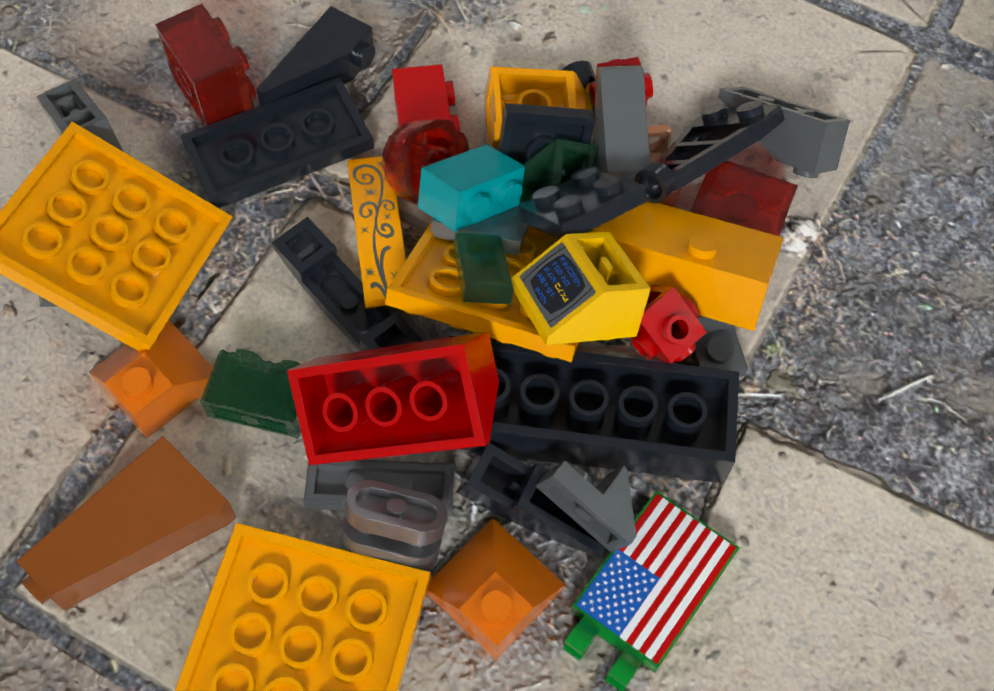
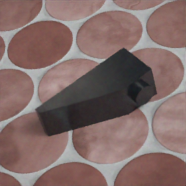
M330 6L256 88L260 106L337 77L341 78L343 84L351 82L361 69L368 68L374 59L375 47L372 27Z

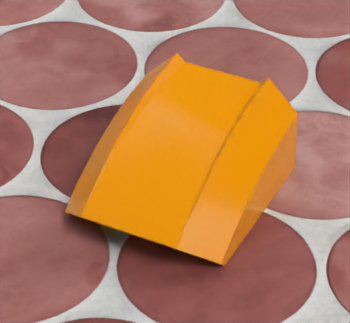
M490 66L484 100L486 142L496 150L498 149L505 103L589 109L588 96L577 74L574 71Z

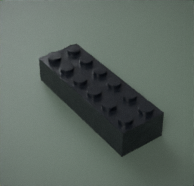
M491 341L499 379L490 443L514 457L553 462L566 461L568 464L615 470L625 466L627 471L725 483L735 464L739 372L577 351L572 362L559 358H550L540 352L514 344ZM481 446V447H472V448H463V449H460V450H468V451H475V452H477V451H478L479 449H481L483 446Z

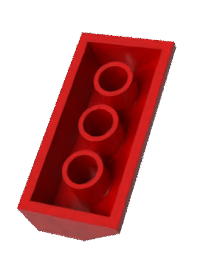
M489 332L318 357L287 370L309 465L481 447L490 443L499 379Z

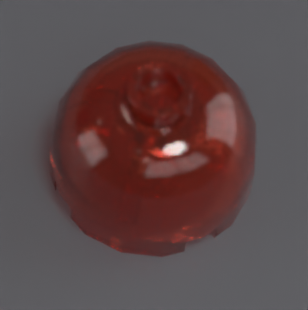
M413 118L398 126L388 137L382 154V169L385 180L398 197L418 206L421 168L470 150L466 136L463 132H457L453 122L440 118Z

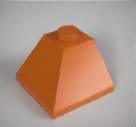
M170 321L167 322L150 350L137 351L125 344L89 371L93 379L146 438H149L223 380L222 376Z
M492 518L430 580L427 595L497 660L557 597L566 585Z

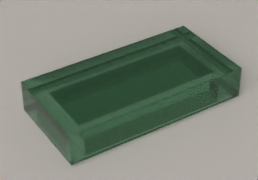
M455 233L453 250L463 302L511 305L514 290L501 236Z

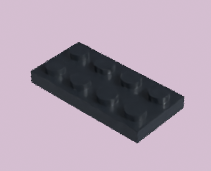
M340 77L180 135L210 203L217 208L227 206L374 149L373 137Z

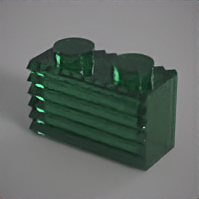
M224 349L220 350L200 403L207 417L299 438L301 429L287 370L301 364L293 360H281L280 363H273L270 360L264 361L258 354L246 349H237L235 353L227 352Z

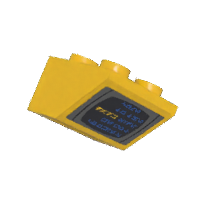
M610 232L565 234L514 275L510 284L545 345H565L576 342L607 341L617 338L637 337L651 290Z

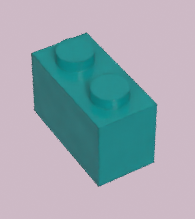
M488 144L421 168L418 208L442 222L452 231H459L517 207L522 196L525 166Z

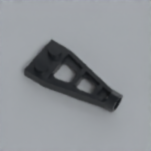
M751 101L737 108H726L725 104H716L703 109L700 112L701 116L682 131L657 162H651L636 174L635 183L642 185L646 201L650 203L661 202L673 191L682 188L763 139L785 120L781 104L762 105L761 101Z

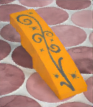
M390 155L347 160L365 307L388 306L385 305L387 288L406 261Z

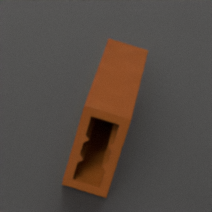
M161 436L16 561L29 575L21 583L42 605L51 599L63 610H66L233 522L237 517L229 501L164 436Z

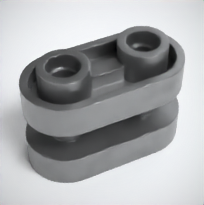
M375 480L360 481L350 487L346 495L345 517L342 522L340 535L341 544L346 551L423 571L431 568L436 563L441 547V537L447 520V509L442 501L427 493Z

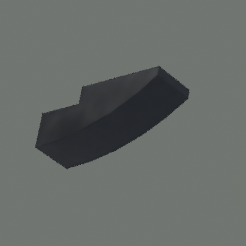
M491 443L483 446L476 452L456 491L458 494L539 535L596 557L603 555L605 547L536 487V484L549 469L539 463L530 467Z

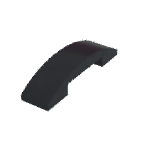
M308 216L272 241V247L296 280L327 317L360 351L423 342L421 337L397 312L391 314L384 306L365 307L362 282L337 256V247Z

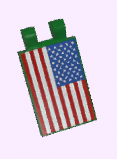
M658 491L653 494L634 520L636 529L634 541L630 545L610 553L572 605L570 611L580 618L581 621L565 640L566 644L563 650L580 661L597 636L616 648L622 654L609 671L605 681L618 691L625 690L642 664L656 673L740 548Z

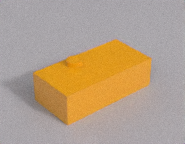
M648 201L587 232H610L649 287L653 285L673 286L680 295L686 296L693 302L700 316L754 331L784 239L780 236Z

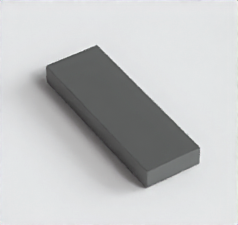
M354 460L309 465L308 463L303 504L305 509L344 511L346 495L350 487L360 481L375 480L433 495L445 505L447 516H452L455 465L382 460Z

